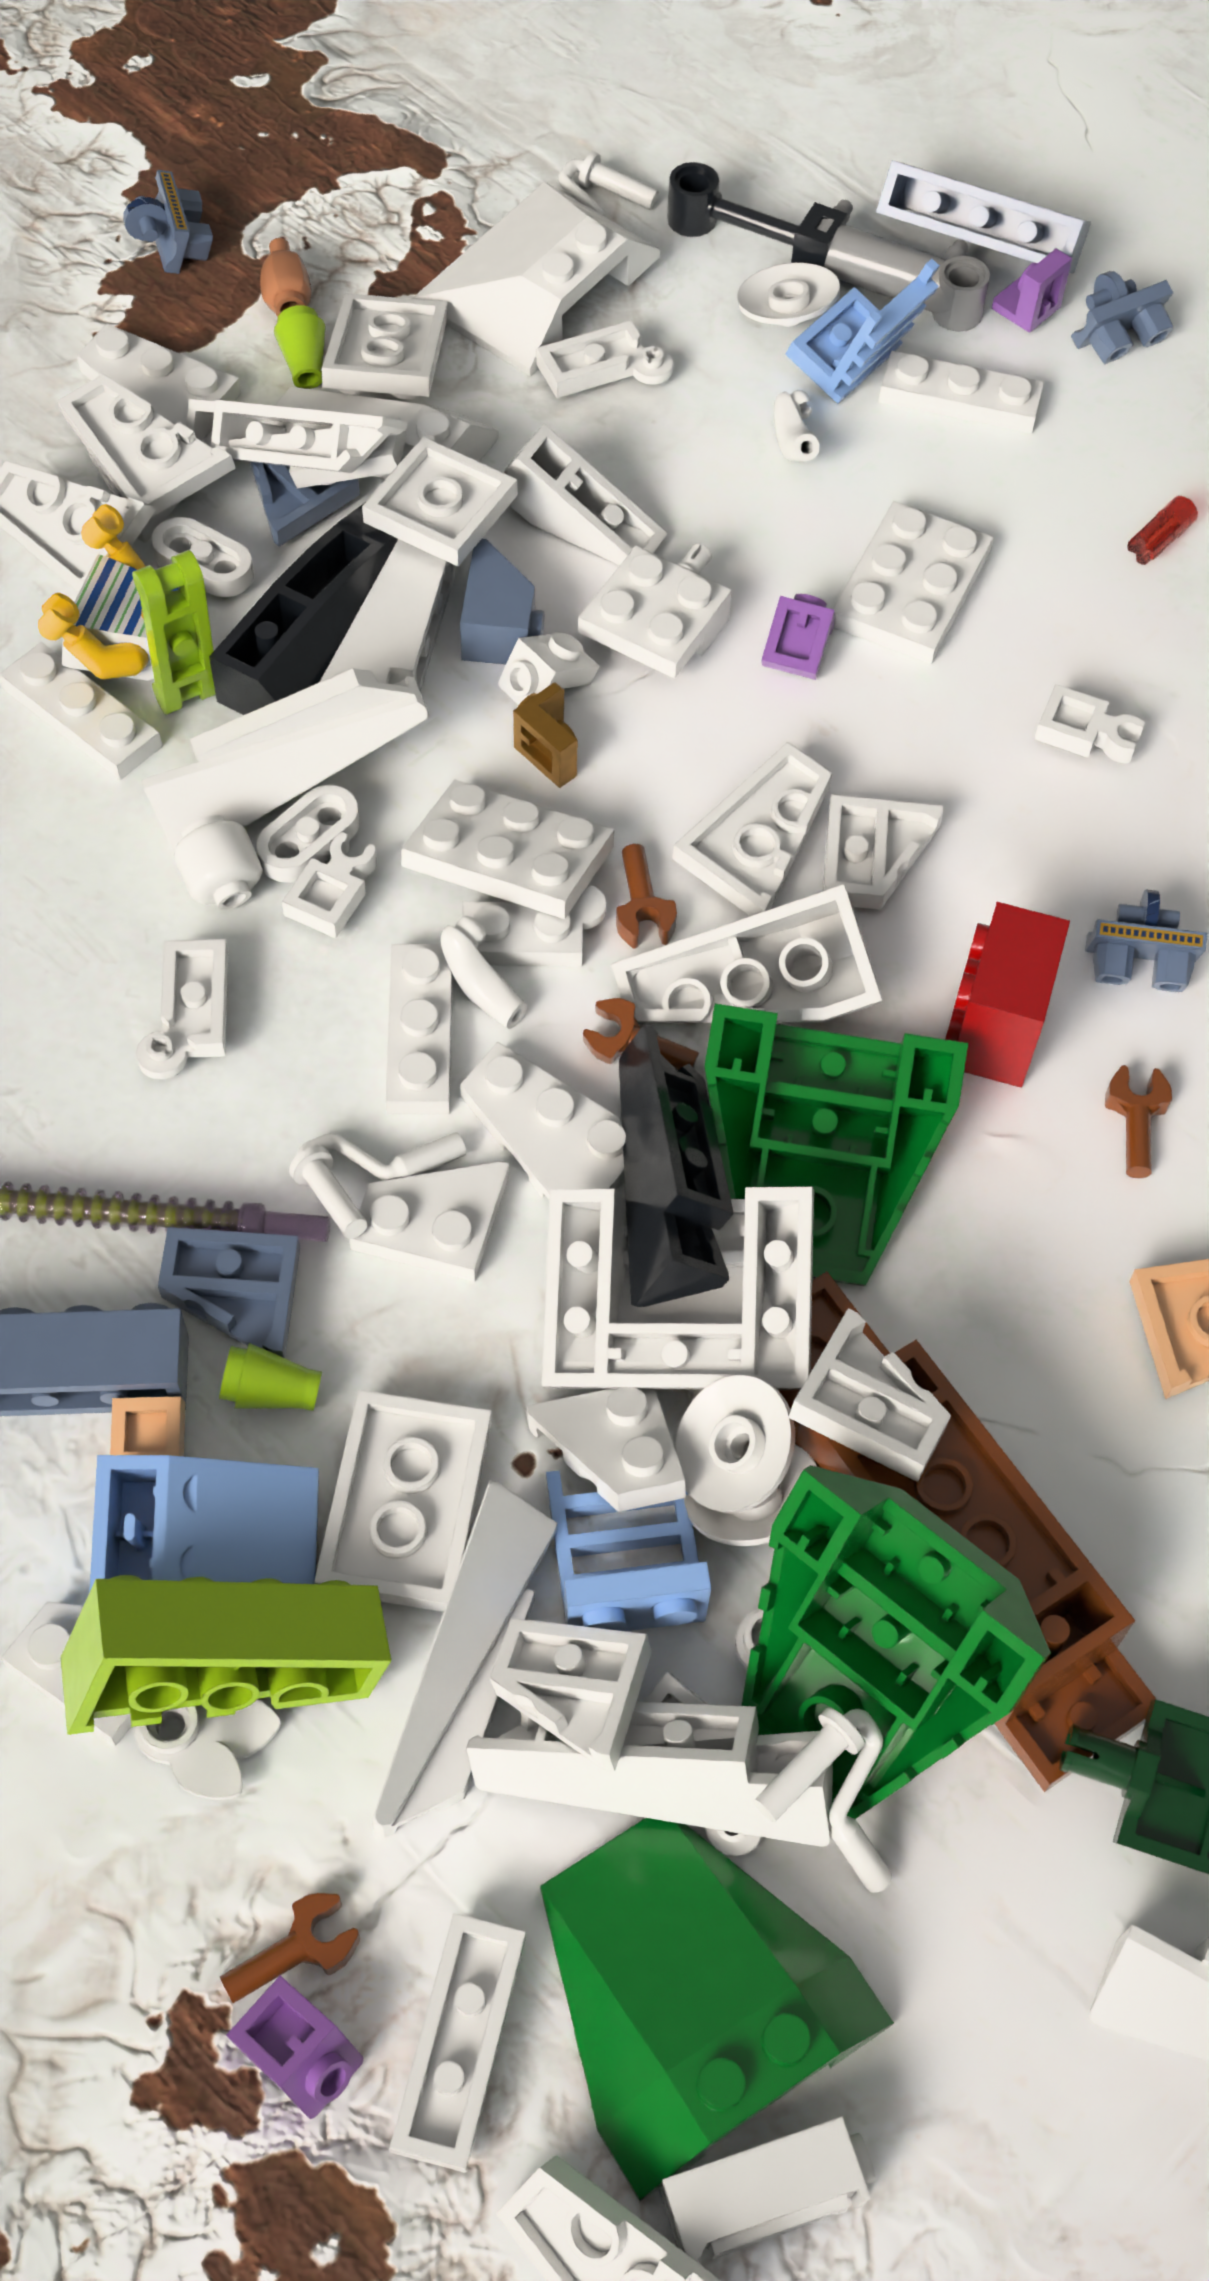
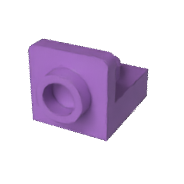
M1055 249L1040 262L1031 263L1018 279L994 297L992 309L1030 333L1061 308L1072 258Z
M795 594L794 599L780 596L761 659L762 666L816 680L828 637L832 635L834 628L835 610L826 608L827 603L824 600L812 595Z
M281 1975L226 2034L231 2042L274 2082L309 2119L315 2118L329 2102L342 2094L349 2084L351 2076L362 2065L364 2060L363 2056L340 2029Z

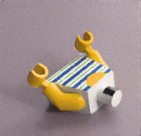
M104 504L83 525L81 535L83 541L89 547L94 549L105 548L108 553L106 556L97 555L75 601L67 595L55 593L42 605L44 615L38 621L39 632L48 640L56 641L61 637L63 638L62 666L91 671L100 679L128 677L150 681L154 679L140 596L132 576L133 571L146 567V565L128 541L121 543L116 537L122 532L124 527L122 516L117 509L111 505Z

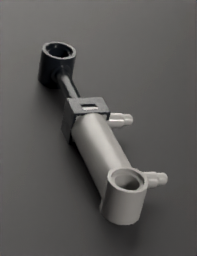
M698 162L684 163L673 169L670 174L667 221L670 228L680 235L698 237L708 234L714 229L717 219L793 246L791 263H810L825 267L832 271L839 280L893 299L914 281L925 264L933 259L940 265L932 277V280L939 287L924 302L927 305L924 310L932 312L934 320L947 330L957 332L968 331L975 328L981 322L990 272L989 268L982 261L966 256L968 244L964 240H956L947 249L944 256L940 258L846 225L853 210V206L848 200H840L837 206L833 208L815 202L801 224L796 225L722 199V194L719 192L720 180L718 173L706 164Z

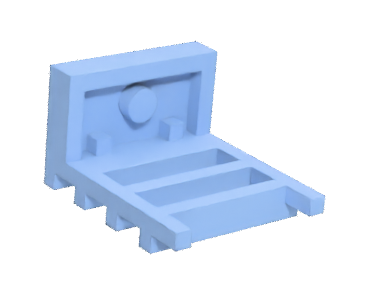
M933 259L929 260L918 277L881 310H878L855 287L852 288L791 343L785 355L839 404L889 358L891 351H897L903 343L900 339L914 326L912 321L927 306L924 302L939 287L932 280V277L940 265Z
M560 1470L546 1472L550 1516L552 1520L557 1522V1530L554 1536L555 1553L560 1577L565 1624L618 1631H633L704 1622L706 1620L711 1594L707 1562L699 1563L693 1524L688 1517L684 1498L627 1510L632 1511L674 1505L677 1522L568 1535L566 1518L615 1513L618 1511L597 1492L563 1496ZM675 1544L681 1545L683 1561L574 1574L572 1557Z

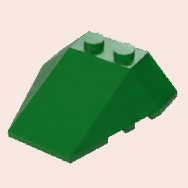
M715 1003L705 1060V1073L730 1198L745 1199V1187H813L812 1278H817L828 1272L835 1282L866 1286L959 1107L968 1043L907 1033L904 1034L901 1043L793 1027L776 1024L778 1013Z
M810 1465L803 1469L772 1524L769 1547L774 1548L769 1583L761 1587L758 1609L764 1611L758 1644L751 1648L741 1706L756 1707L759 1723L758 1735L820 1731L823 1727L818 1716L828 1707L835 1709L842 1715L853 1709L865 1710L870 1714L882 1732L883 1747L847 1813V1816L856 1819L909 1783L937 1761L944 1759L982 1730L1008 1715L1015 1709L1051 1652L1023 1586L1016 1576L903 1489ZM844 1750L834 1760L832 1803L860 1751L857 1754H852Z
M645 1818L540 1886L559 1972L574 2027L576 2044L591 2099L597 2132L639 2202L663 2186V2179L680 2174L702 2159L708 2148L827 2065L832 2068L894 2024L850 1956L686 1824Z

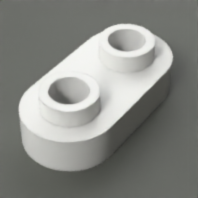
M187 517L167 519L154 529L151 541L155 560L160 567L171 564L172 556L190 550L201 568L205 592L218 597H232L243 593L252 584L254 579L252 557L249 550L241 543Z
M336 785L316 787L307 792L260 832L256 841L257 855L261 862L263 873L279 882H295L311 858L324 863L331 857L330 844L339 833L344 832L348 834L349 840H351L357 833L360 824L358 803L354 795L347 789ZM326 821H336L334 825L323 824ZM285 856H295V857L287 858V859H284V858H283V857H285Z

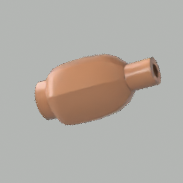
M273 239L269 244L270 254L262 265L260 287L264 302L278 317L286 308L297 305L308 306L311 302L312 290L307 269L300 256L296 252L290 251L289 242L286 239Z

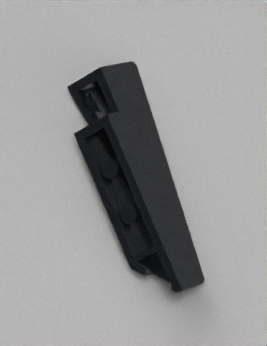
M647 1024L642 1026L619 1058L622 1127L626 1134L623 1158L631 1304L635 1307H646L722 1288L730 1278L712 1228L720 1231L734 1214L705 1079L690 1064L683 1066L677 1071L660 1054L657 1040L659 1033Z

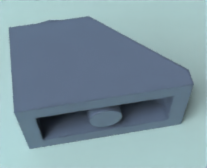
M482 538L473 548L460 619L461 660L506 665L518 638L543 635L545 612L535 610V586L487 539Z

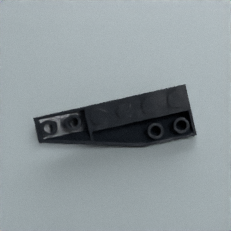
M364 503L340 520L312 544L270 586L209 656L218 703L242 715H246L320 682L398 541V538L363 522L362 506Z

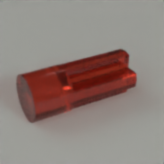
M1175 496L1149 523L1129 540L1127 549L1136 554V562L1146 565L1151 559L1154 560L1176 538L1180 537L1198 518L1195 504L1187 497Z

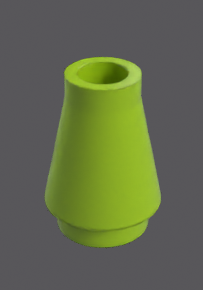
M303 305L286 308L279 314L277 324L274 327V336L292 374L293 384L298 388L312 389L322 383L326 327L324 321L318 317L317 312L313 308Z
M252 1343L248 1344L247 1349L231 1346L219 1399L235 1402L234 1409H305L314 1411L322 1371L308 1369Z

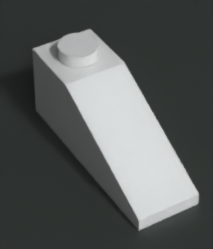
M543 423L503 471V473L517 479L518 496L510 506L531 525L618 565L623 562L635 545L654 554L668 534L545 423Z

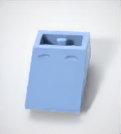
M97 1455L90 1590L95 1579H109L119 1575H133L142 1580L181 1581L190 1577H206L215 1582H253L259 1579L271 1578L277 1579L282 1583L314 1584L317 1561L319 1468L173 1455Z

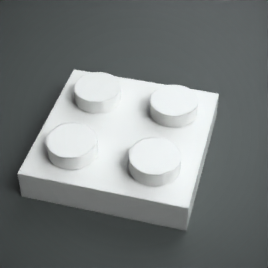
M422 437L362 506L363 522L451 564L459 566L518 496L517 479L428 438Z

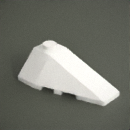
M290 387L274 405L383 416L387 418L400 417L401 421L408 422V427L405 430L407 436L402 460L419 440L425 437L480 462L499 439V431L456 412L424 404ZM391 473L380 476L379 478L385 480Z
M844 884L611 964L621 998L635 1004L634 1016L638 1023H712L715 1003L778 1013L777 1022H826L883 1002L852 903Z

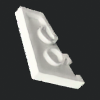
M107 323L77 355L80 372L87 378L93 380L102 374L108 376L152 404L156 413L175 425L180 422L186 426L189 399L235 402L241 395L238 377Z
M104 374L57 400L65 419L122 497L145 502L157 509L151 518L236 469L231 454L217 445L211 448L197 439L193 430L180 422L176 425L156 413L152 404Z
M5 461L0 468V527L78 592L97 555L106 556L108 553L105 548L94 549L89 547L82 539V527L92 517V514L104 504L111 505L117 509L122 516L124 527L122 532L116 537L121 543L128 541L132 546L157 510L149 504L136 499H126L89 485L86 487L9 461Z
M786 742L673 845L672 859L749 916L770 910L830 788L832 772L789 742Z
M496 1042L460 1084L461 1098L502 1149L509 1150L529 1175V1182L542 1198L546 1196L550 1201V1189L617 1190L624 1182L623 1146L626 1134L622 1127V1119L500 1042Z
M557 2155L539 2167L496 2213L546 2281H721Z

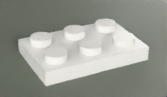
M344 293L322 366V388L338 389L340 392L349 395L377 392L389 393L399 399H414L418 396L429 397L447 323V302Z
M893 501L833 607L835 610L834 628L932 664L991 552L994 536Z
M454 779L402 846V867L565 919L614 848L615 829Z
M358 1390L314 1584L331 1580H342L350 1585H378L381 1602L444 1612L469 1540L491 1428V1410Z

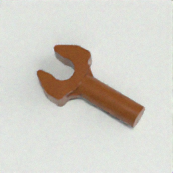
M641 844L627 845L622 849V857L631 900L625 905L616 908L618 934L631 948L635 949L638 947L639 922L650 920L656 923L659 928L658 934L661 943L667 945L676 928V903L673 900H665L654 896L644 846Z
M622 998L599 1000L595 1004L596 1014L618 1023L621 1030L617 1035L605 1037L599 1032L589 1029L583 1031V1042L597 1059L607 1064H612L623 1053L641 1029L634 1016L635 1004ZM657 1036L660 1054L676 1070L681 1069L687 1064L694 1068L699 1052Z
M1122 1065L1109 1083L1105 1093V1107L1116 1111L1126 1118V1174L1131 1178H1146L1152 1174L1151 1118L1155 1115L1166 1114L1172 1101V1088L1160 1069L1155 1068L1147 1084V1095H1137L1130 1090L1128 1085L1130 1079L1129 1069L1126 1065Z
M308 1894L292 1904L294 1921L287 1937L219 1976L233 2004L300 1963L318 1965L327 1975H332L346 1966L360 1942L359 1931L356 1928L339 1934L334 1940L329 1942H320L313 1936L316 1924L322 1919L329 1918L342 1907L338 1894Z

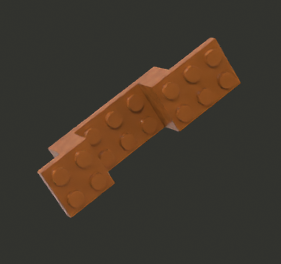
M828 1272L812 1280L811 1371L847 1309L858 1312ZM866 1322L862 1332L884 1356L890 1354ZM916 1339L896 1351L895 1354L910 1369L915 1383L922 1389L930 1391L951 1414L947 1427L918 1482L794 1421L795 1445L808 1453L819 1468L903 1489L1020 1580L1051 1653L1015 1709L994 1724L1042 1790L1046 1792L1072 1774L1069 1771L1066 1773L1059 1770L1062 1751H1071L1093 1758L1091 1752L1064 1744L1072 1724L1080 1726L1081 1729L1120 1741L1145 1723L1150 1702L1156 1699V1697L1118 1649V1646L1134 1624L1135 1619ZM778 1390L785 1398L791 1410L800 1390Z

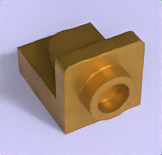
M554 682L541 692L528 695L513 710L514 748L558 788H561L577 776L578 740L572 729L564 722V689Z

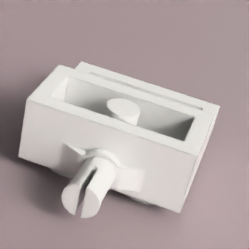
M701 543L693 544L680 563L668 561L635 545L578 617V633L675 679L694 653L701 657L729 621L732 590L699 575L712 560L710 549L705 545L701 549Z

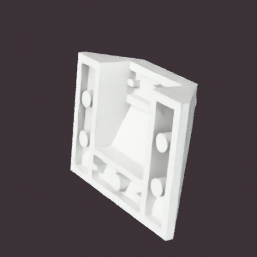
M543 182L417 293L413 299L447 302V326L531 377L539 369L536 365V348L563 340L562 315L607 274L629 286L660 258V249L550 184Z
M745 1187V1199H731L734 1212L731 1218L720 1231L712 1228L730 1279L719 1289L646 1307H635L631 1304L626 1200L615 1189H550L541 1386L543 1388L618 1389L621 1387H634L637 1389H704L711 1383L724 1377L749 1375L771 1384L777 1390H801L811 1372L813 1187Z

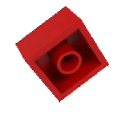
M997 901L990 925L977 923L945 1040L968 1043L964 1073L1022 1088L1045 1021L1070 920Z

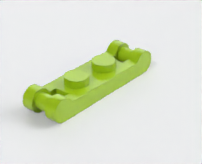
M190 550L172 556L171 564L156 570L149 565L132 572L133 580L140 596L155 682L152 683V688L156 700L165 715L182 709V702L196 696L204 700L216 695L209 659L214 650L204 578L198 561Z

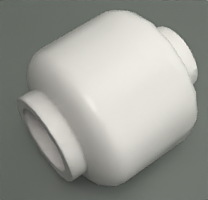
M219 815L204 817L188 825L181 833L182 839L176 846L174 860L191 897L198 903L205 905L217 904L219 909L224 910L237 907L249 900L252 895L250 890L259 882L263 868L243 825L230 820L226 821L224 817Z

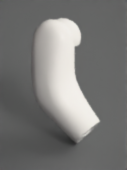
M796 390L792 394L784 391L778 394L774 401V426L777 442L783 456L790 461H811L818 455L820 448L818 439L810 432L803 421L812 413V407H808L806 403L810 401V398L803 390Z
M463 916L458 920L455 927L447 925L442 931L440 940L445 959L465 995L496 1021L511 1029L524 1017L527 1011V1004L502 979L477 949L486 939L485 928L473 917Z

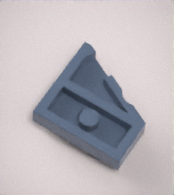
M250 462L273 541L279 547L360 495L359 479L297 489L289 473L290 466Z
M168 1227L158 1281L161 1298L247 1346L249 1343H252L285 1358L300 1255L299 1237L294 1235Z

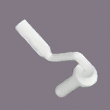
M591 151L585 160H570L558 176L560 185L571 196L603 216L604 210L571 179L576 172H580L578 178L579 185L588 188L593 182L650 210L659 198L658 190L601 164V155L594 151Z
M455 1132L398 1155L389 1165H385L343 1137L329 1133L304 1143L292 1160L289 1172L297 1184L312 1188L344 1236L353 1239L360 1236L366 1230L367 1221L331 1172L334 1160L328 1150L334 1149L382 1180H391L419 1175L466 1155V1147L459 1133Z
M828 1707L818 1716L823 1727L820 1732L753 1801L759 1811L775 1823L844 1750L852 1754H857L860 1751L831 1805L829 1822L831 1824L833 1840L866 1889L872 1893L880 1892L891 1883L892 1873L859 1823L854 1818L847 1816V1813L881 1752L883 1735L872 1716L865 1710L853 1709L842 1715L835 1709Z

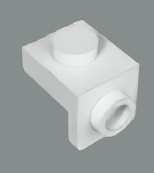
M555 632L547 635L518 638L499 678L498 685L519 705L528 695L539 693L554 682L562 688L591 685L600 666L583 651L582 644L576 638L566 633Z

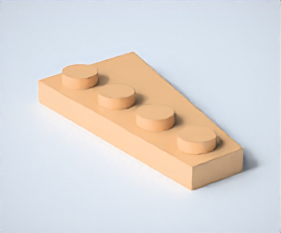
M1209 1259L1135 1269L1129 1282L1165 1399L1208 1382Z

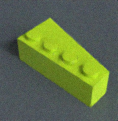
M133 1575L95 1579L60 1657L67 1735L94 1732V1718L130 1714L131 1727L161 1724V1712L176 1708L202 1705L206 1709L207 1718L235 1715V1711L252 1705L258 1698L270 1697L271 1704L275 1709L369 1698L392 1661L378 1585H350L342 1580H331L320 1584L282 1583L277 1579L271 1578L259 1579L253 1582H215L206 1577H190L181 1581L142 1580Z

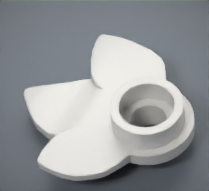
M257 1699L252 1705L235 1711V1715L207 1718L206 1709L202 1705L162 1711L161 1724L134 1727V1735L139 1748L148 1758L158 1763L170 1764L173 1774L182 1789L198 1797L211 1800H226L237 1797L242 1793V1775L237 1760L247 1758L263 1749L280 1729L281 1721L280 1717L269 1706ZM178 1718L185 1723L183 1732L177 1738L169 1740L159 1736V1729L166 1720Z

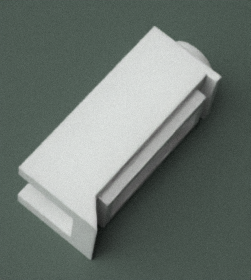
M843 2117L665 2178L662 2180L663 2186L659 2190L677 2247L698 2262L703 2251L707 2248L710 2258L713 2260L844 2213L851 2206L848 2198L851 2199L854 2210L858 2209L871 2199L866 2184L876 2181V2176L863 2137L860 2133L849 2136Z

